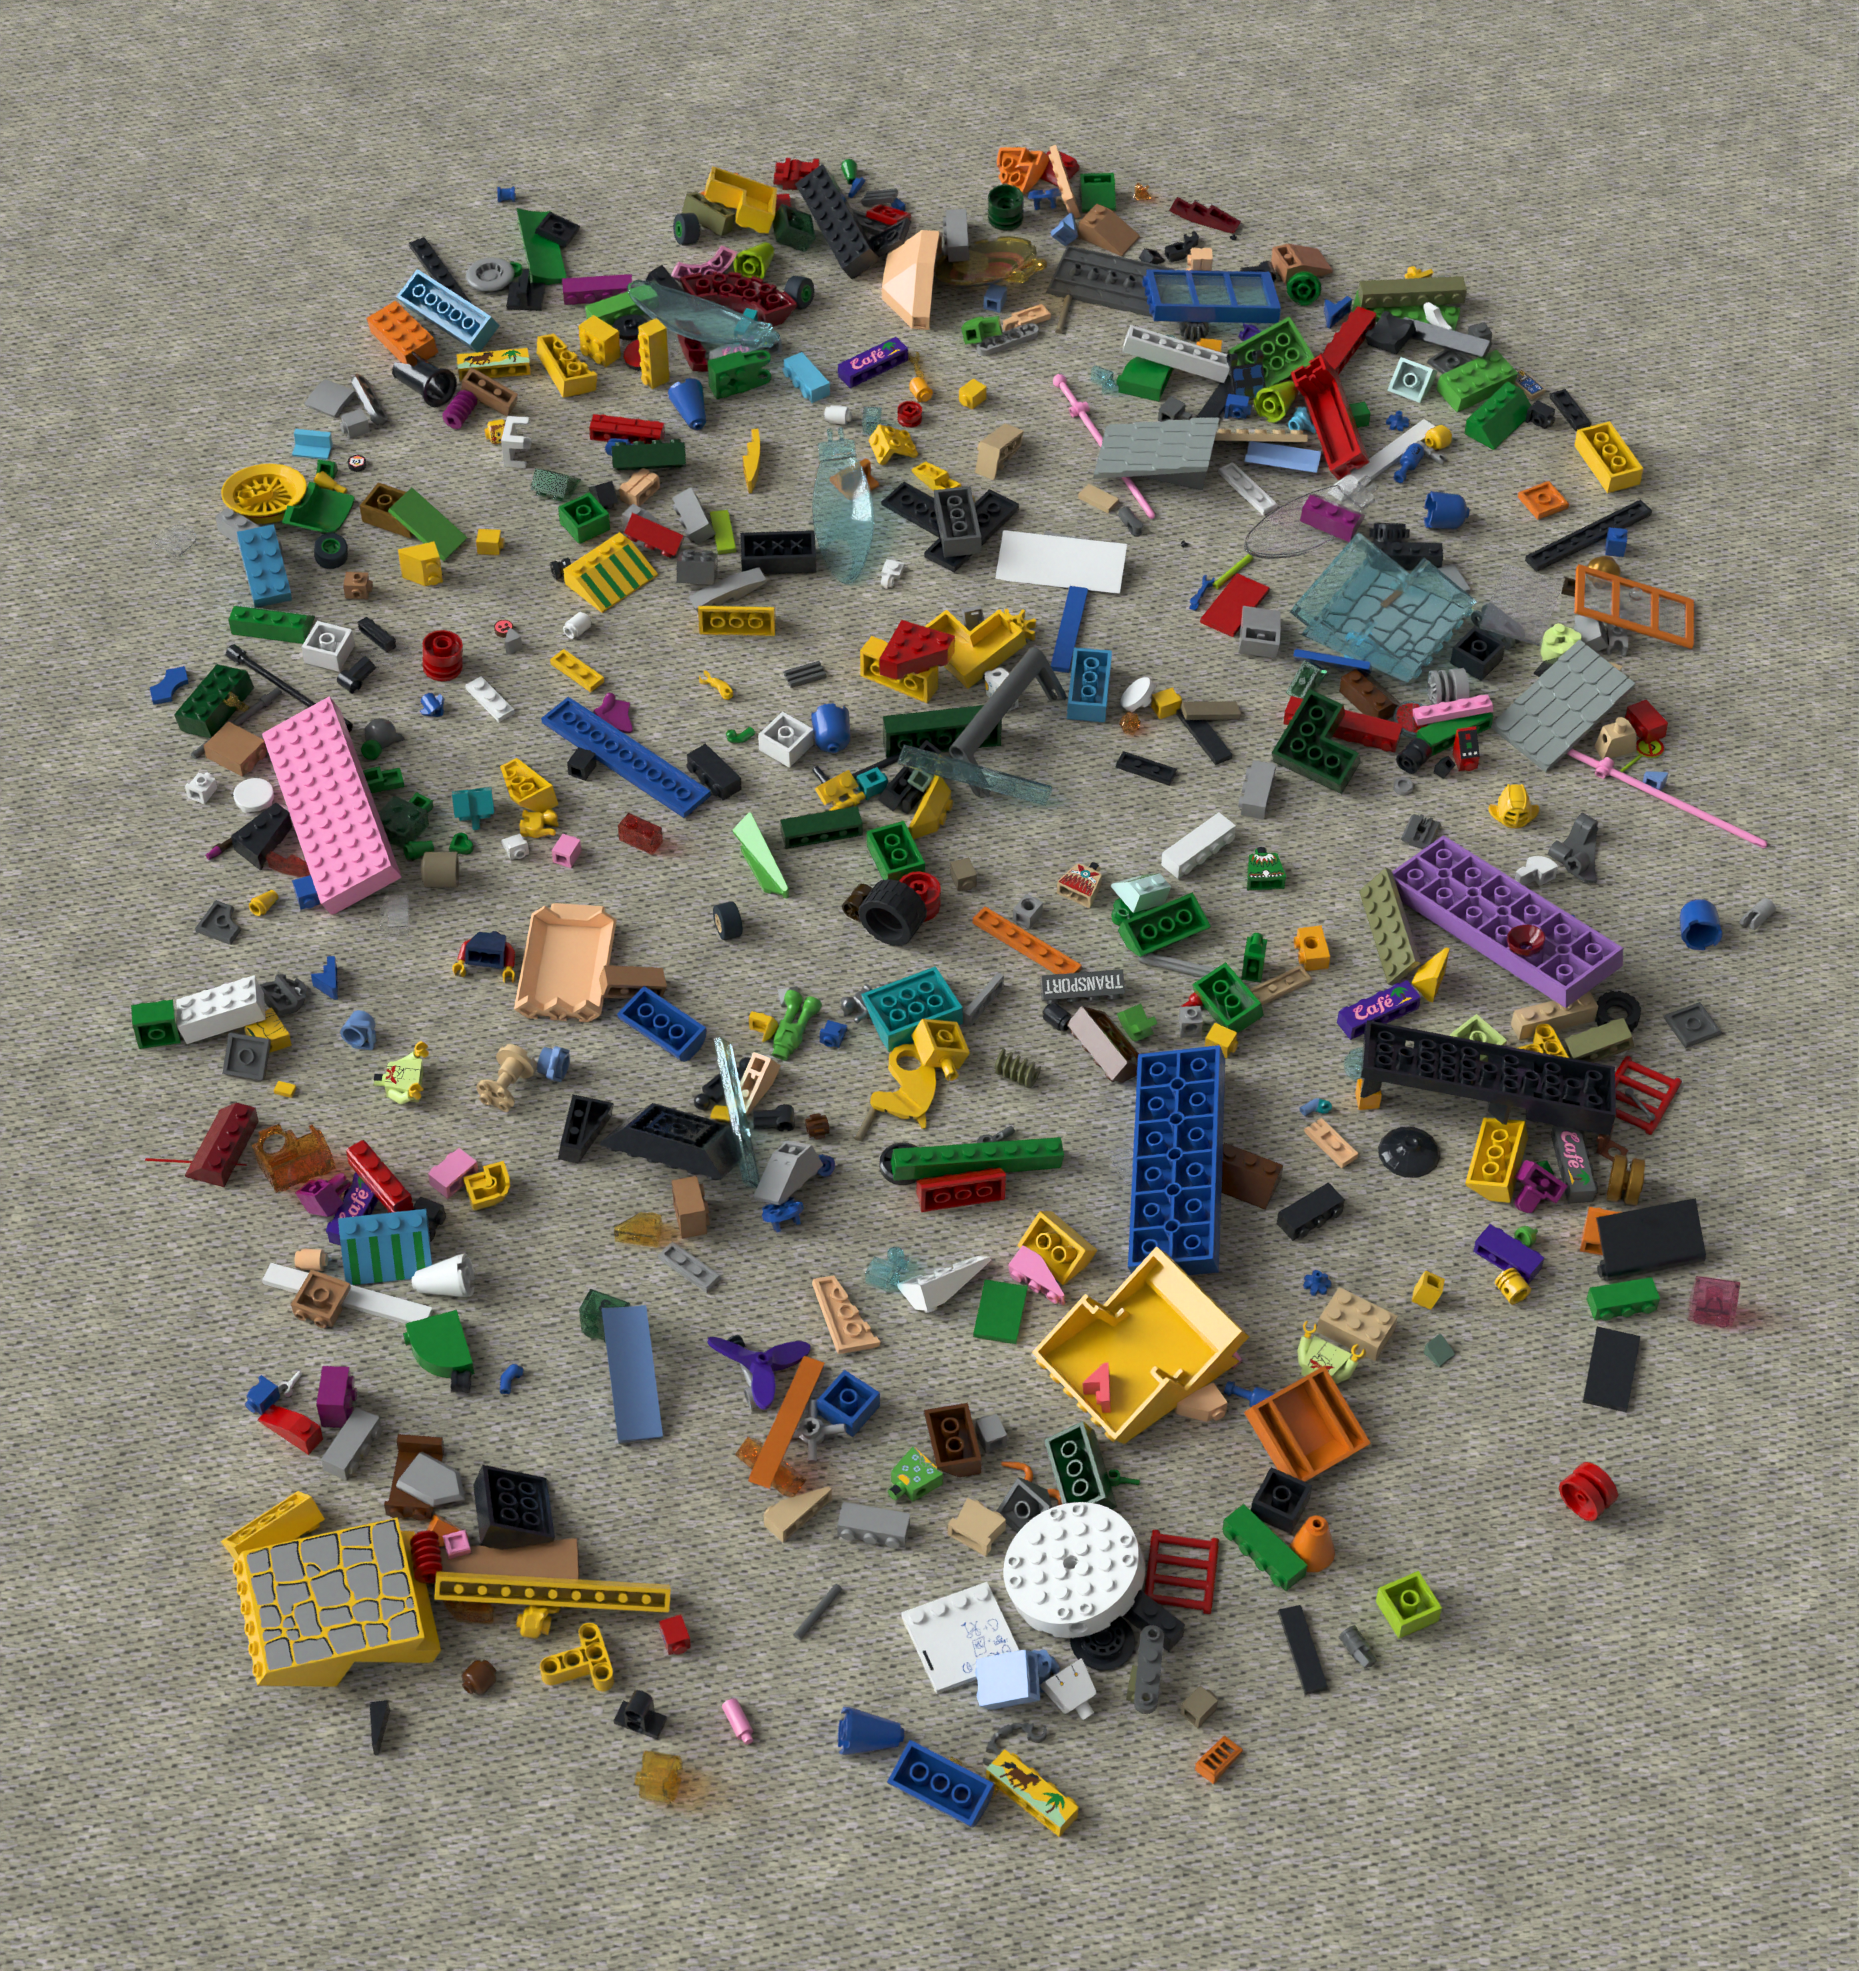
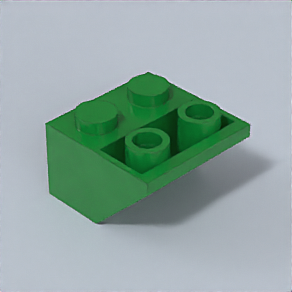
M1114 173L1080 174L1079 193L1082 212H1089L1096 204L1116 211Z

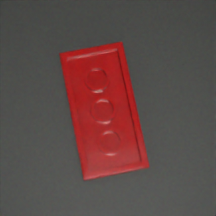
M1237 573L1200 618V623L1234 637L1241 628L1243 606L1257 608L1269 593L1270 587Z

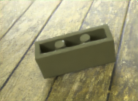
M697 191L686 195L682 213H695L699 224L704 228L712 230L716 235L722 236L732 231L736 213L718 203L708 201L707 198H704V195Z
M1624 1017L1612 1020L1599 1027H1592L1580 1034H1573L1565 1039L1566 1048L1571 1059L1592 1063L1635 1048L1633 1037Z

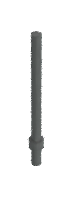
M276 687L267 695L261 696L256 704L231 723L239 727L263 707H268L272 700L282 693L281 689ZM209 740L191 753L194 759L205 753L204 745Z

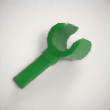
M1116 1469L1109 1471L1110 1477H1117L1115 1479L1109 1478L1111 1486H1119L1121 1483L1140 1484L1138 1479L1120 1476V1472Z

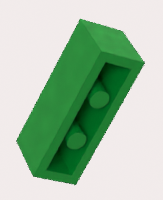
M1652 1277L1590 1287L1586 1298L1594 1320L1601 1319L1603 1321H1608L1618 1316L1630 1317L1633 1314L1642 1312L1645 1314L1652 1313L1657 1310L1660 1301Z

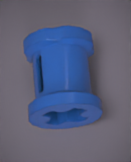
M515 186L511 188L497 187L498 202L503 200L516 202Z

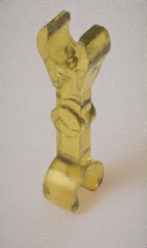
M916 352L915 357L908 353V361L913 363L916 377L924 379V374L920 371V365H918L920 360L919 352Z
M232 692L228 693L230 695L229 699H224L223 701L228 706H235L243 712L250 708Z

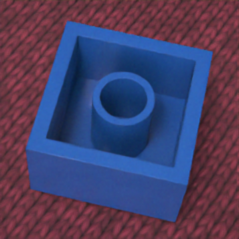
M843 1370L817 1399V1414L833 1425L845 1423V1433L851 1437L855 1436L880 1407V1392L846 1370Z

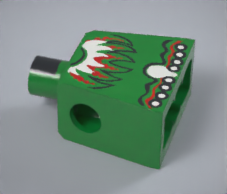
M1265 847L1256 848L1255 854L1249 855L1247 891L1285 889L1286 874L1278 854L1267 853Z

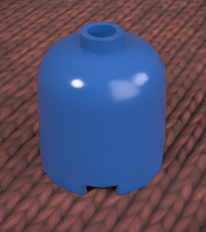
M1431 491V494L1428 493L1424 509H1428L1427 517H1424L1426 528L1457 529L1462 526L1465 518L1469 517V507H1467L1461 495Z
M834 703L817 707V711L811 713L815 744L824 752L836 753L842 751L848 746L851 739L849 710L845 706L843 708L836 707Z
M1695 899L1683 906L1680 911L1679 920L1681 939L1686 943V946L1693 950H1705V947L1712 944L1716 946L1722 939V928L1715 905L1704 899Z

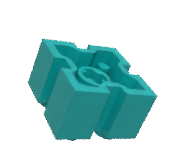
M492 787L452 791L454 817L459 818V821L471 820L473 830L480 829L479 819L490 818L491 814H494Z

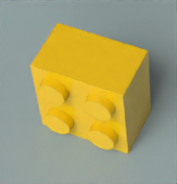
M594 315L578 325L580 351L584 356L592 358L597 364H601L604 367L609 366L621 357L619 331Z

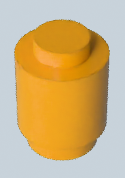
M916 377L910 381V391L918 402H926L931 399L933 391L924 379Z

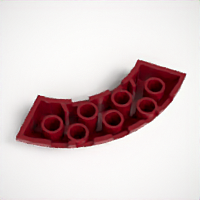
M713 272L711 275L697 273L680 277L687 302L695 313L711 310H731L743 314L746 308L757 310L758 322L766 329L783 324L797 307V303L785 291L782 293L777 289L776 285L764 283V280L758 277H743L741 273L729 272V275Z

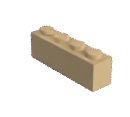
M1588 991L1567 1008L1553 1000L1514 1010L1511 1026L1518 1039L1522 1040L1534 1037L1536 1027L1539 1024H1549L1554 1031L1593 1022L1596 1018L1598 1005L1591 992Z

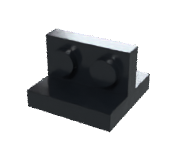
M530 269L522 270V276H519L518 282H510L506 304L507 310L542 311L545 283H531Z

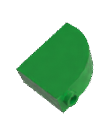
M1137 356L1129 361L1122 374L1118 375L1116 385L1119 386L1118 392L1159 402L1174 368Z
M457 1310L405 1323L407 1331L403 1333L406 1346H411L415 1360L424 1370L443 1378H451L452 1370H457L459 1373L471 1371V1375L475 1374Z

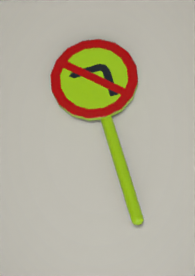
M1639 739L1636 742V751L1639 755L1623 767L1620 772L1624 773L1643 756L1646 758H1656L1662 755L1664 752L1663 743L1660 740H1656L1646 744L1642 739Z

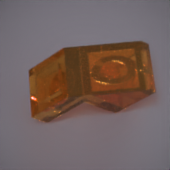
M443 1600L444 1607L457 1622L492 1624L494 1622L492 1614L494 1610L490 1603L468 1602L464 1604L463 1601Z

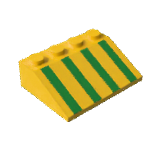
M620 532L564 568L565 585L601 613L658 576V573L635 544Z

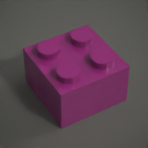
M322 1366L316 1402L321 1427L342 1428L354 1411L352 1401L357 1400V1388H354L355 1377L351 1376L349 1367Z

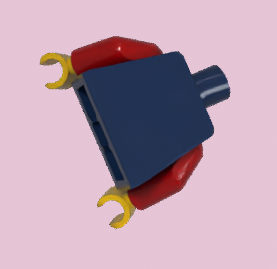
M492 931L491 933L478 932L473 938L463 942L457 958L459 962L452 966L454 975H456L458 970H461V977L466 975L465 963L504 969L505 967L506 970L502 974L503 982L505 983L507 976L512 977V983L515 981V973L512 970L515 966V950L509 942H506L505 935L497 931Z

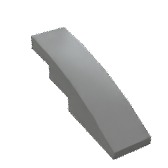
M755 568L719 580L714 585L706 586L688 597L698 612V606H710L712 604L720 606L731 598H734L735 601L739 600L767 583V580L761 569Z

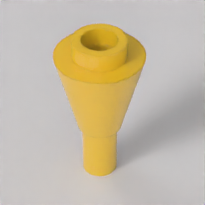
M324 471L316 474L314 483L320 488L344 494L347 492V488L339 485Z

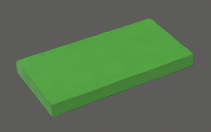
M410 488L388 510L422 543L435 542L442 561H445L468 538L413 488Z

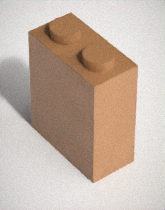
M229 721L204 745L206 758L242 777L247 772H251L254 765L259 760H263L267 754L266 744L263 739Z

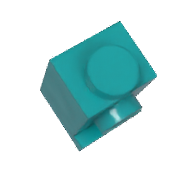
M878 767L857 776V789L865 794L866 801L870 800V797L884 791L888 784V778L885 773H881Z

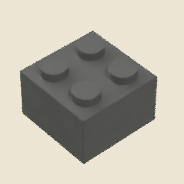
M690 549L680 552L677 559V583L714 585L718 574V553H713L710 550L697 553Z

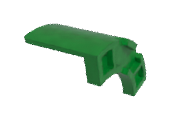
M309 482L306 493L301 500L302 504L295 506L287 505L282 523L323 534L335 533L341 528L350 513L355 497L323 489L316 483Z

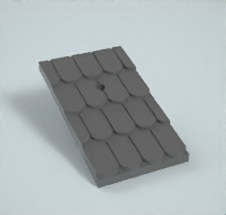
M1068 245L1046 293L1065 298L1066 295H1071L1072 299L1085 303L1099 304L1112 309L1152 316L1149 313L1150 305H1147V296H1145V287H1143V276H1146L1147 269H1175ZM1157 286L1160 300L1162 301L1167 287Z

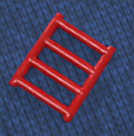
M1625 1056L1615 1072V1089L1620 1082L1662 1102L1656 1108L1640 1101L1650 1113L1655 1115V1119L1650 1121V1123L1617 1108L1615 1117L1645 1130V1133L1648 1135H1652L1678 1091L1682 1080L1680 1078H1675L1674 1080L1632 1061L1630 1056ZM1629 1068L1670 1086L1665 1094L1624 1074ZM1615 1090L1617 1100L1642 1110L1631 1097H1627L1624 1093Z
M1152 1530L1144 1593L1161 1605L1203 1610L1204 1614H1211L1219 1539L1212 1538L1211 1541L1160 1534L1159 1530ZM1159 1543L1209 1550V1559L1207 1561L1158 1554ZM1157 1563L1207 1570L1206 1581L1156 1574ZM1154 1583L1205 1590L1204 1601L1153 1594Z

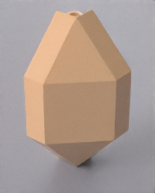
M921 230L904 242L903 245L887 254L882 282V300L912 329H930L934 264L936 253L942 254L943 234L940 231Z

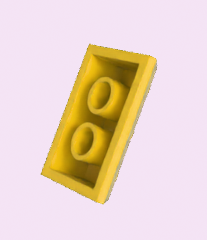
M1039 1211L1017 1245L1019 1248L1023 1245L1041 1255L1053 1277L1062 1285L1066 1284L1087 1267L1098 1251L1052 1211Z

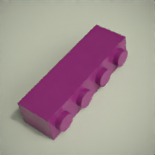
M632 274L562 278L564 305L592 304L633 290Z

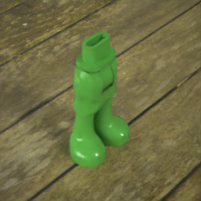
M788 990L785 993L784 1001L787 1005V1011L784 1019L780 1020L774 1036L772 1056L787 1061L789 1055H792L794 1050L802 1043V1035L808 1021L822 1007L821 1001L811 996L806 997L803 1003L802 995L794 990ZM803 1003L800 1017L797 1023H793V1020Z

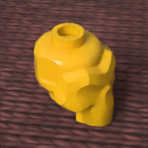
M529 1605L526 1607L523 1614L518 1613L516 1627L520 1628V1635L532 1639L539 1638L541 1634L548 1635L551 1624V1616H548V1614L558 1613L561 1607Z

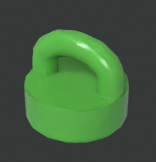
M1522 1226L1515 1231L1514 1237L1529 1248L1535 1244L1538 1230L1532 1229L1529 1226Z

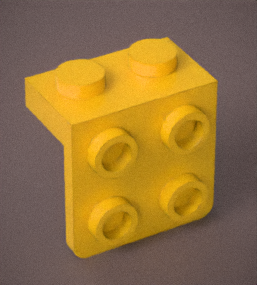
M879 424L869 438V443L880 465H886L893 453L913 458L918 456L916 447L909 432L906 430H899L891 426Z

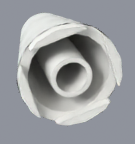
M466 1253L459 1254L418 1270L412 1276V1286L418 1293L471 1297L475 1288H470V1281L475 1280L471 1259L469 1257L465 1258Z

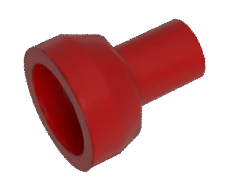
M1194 992L1188 997L1189 1001L1181 1005V1007H1202L1203 1002Z

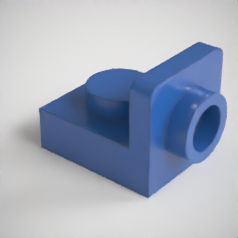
M828 1020L825 1028L820 1030V1043L827 1047L834 1046L840 1048L847 1032V1025Z

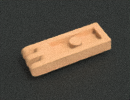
M1322 1118L1318 1119L1317 1123H1312L1310 1125L1311 1128L1308 1126L1304 1129L1305 1133L1341 1169L1358 1158V1152Z

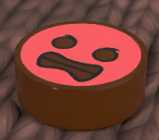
M500 620L494 625L495 634L501 638H506L509 628L513 629V624L509 620Z

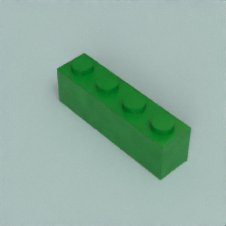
M1488 712L1435 722L1420 728L1417 732V738H1421L1429 744L1432 749V756L1454 746L1457 729L1476 726L1477 734L1491 728L1494 715Z
M1242 1504L1224 1519L1222 1528L1224 1536L1229 1541L1233 1540L1239 1546V1550L1243 1555H1249L1255 1561L1256 1567L1262 1572L1265 1571L1271 1577V1581L1275 1586H1281L1287 1591L1306 1576L1308 1565L1247 1506Z

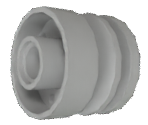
M1464 668L1450 669L1448 678L1445 670L1429 672L1427 692L1430 705L1469 698L1470 688Z

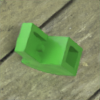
M999 316L977 317L965 322L961 327L965 344L979 343L983 341L984 337L1002 335L1003 333Z
M1142 1004L1117 1013L1123 1029L1132 1041L1136 1042L1154 1034L1151 1026L1158 1023L1155 1016L1147 1019Z

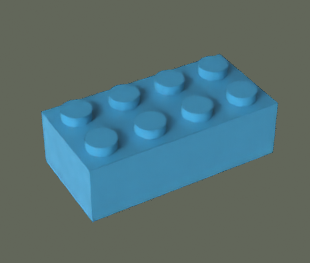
M274 524L238 531V544L254 607L259 608L292 601L291 590Z
M1074 647L1067 719L1105 722L1111 672V650Z

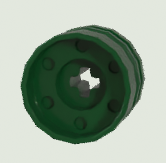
M1005 184L996 186L989 192L988 221L992 227L998 230L1010 231L1017 229L1024 220V196L1022 191L1016 186Z

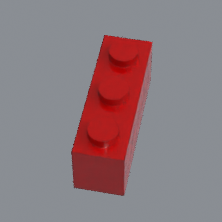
M632 513L624 531V534H627V538L637 543L640 540L645 543L644 547L653 551L656 547L662 550L660 554L669 558L672 555L677 556L685 538L684 535L635 513Z

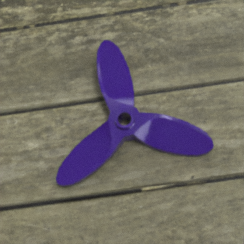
M708 1337L707 1340L711 1348L741 1363L753 1374L751 1380L752 1395L756 1405L763 1410L768 1409L774 1399L775 1376L773 1371L784 1370L798 1364L804 1356H808L811 1348L807 1342L793 1341L776 1345L766 1352H755L718 1337Z

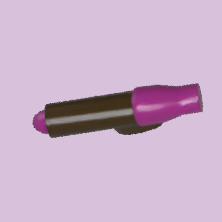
M230 837L223 843L216 844L205 855L206 858L210 860L233 846L232 838Z

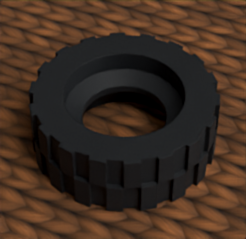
M1610 991L1599 997L1595 1018L1598 1027L1615 1020L1607 1014V1010L1612 1006H1618L1627 1011L1628 1016L1624 1020L1630 1032L1637 1028L1641 1016V1007L1634 996L1622 991Z

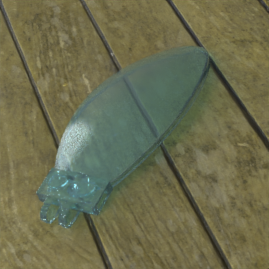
M636 280L627 285V291L631 299L652 319L657 318L667 329L687 338L716 344H740L749 348H757L760 344L764 347H773L775 341H778L780 338L779 333L773 331L772 324L754 321L736 311L706 299L643 280Z
M839 427V440L833 441L832 429H827L828 441L818 443L820 463L814 483L812 512L817 542L828 568L838 581L850 584L860 576L869 556L874 533V506L867 478L857 459L855 439H845L843 427Z

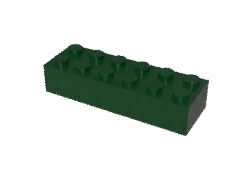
M984 705L883 716V745L886 758L909 748L914 750V752L909 754L913 756L926 740L941 752H950L949 748ZM1002 719L979 748L1001 746Z

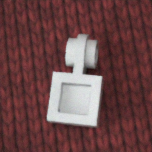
M886 559L881 572V586H884L885 589L893 587L895 579L899 580L904 570L903 562Z

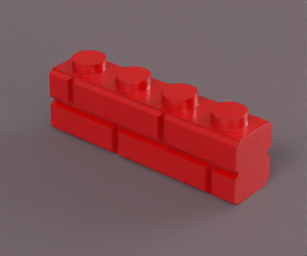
M593 414L589 426L590 440L608 442L610 439L616 438L629 439L631 443L634 441H644L645 444H652L653 440H664L665 423Z
M365 1140L357 1142L346 1150L349 1165L390 1213L414 1209L412 1195Z

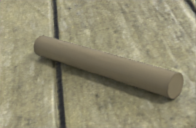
M1066 295L1055 331L1058 334L1063 332L1072 301L1071 295Z
M872 1106L858 1130L855 1140L862 1142L878 1112Z

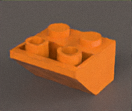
M1589 1207L1583 1228L1580 1251L1603 1255L1596 1217L1621 1212Z

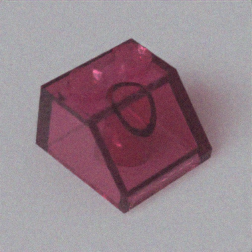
M1696 1276L1689 1297L1688 1321H1693L1696 1324H1714L1721 1328L1732 1327L1736 1316L1740 1282Z

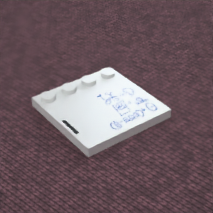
M987 1582L901 1612L902 1619L936 1694L977 1680L975 1673L977 1668L976 1659L1019 1651Z

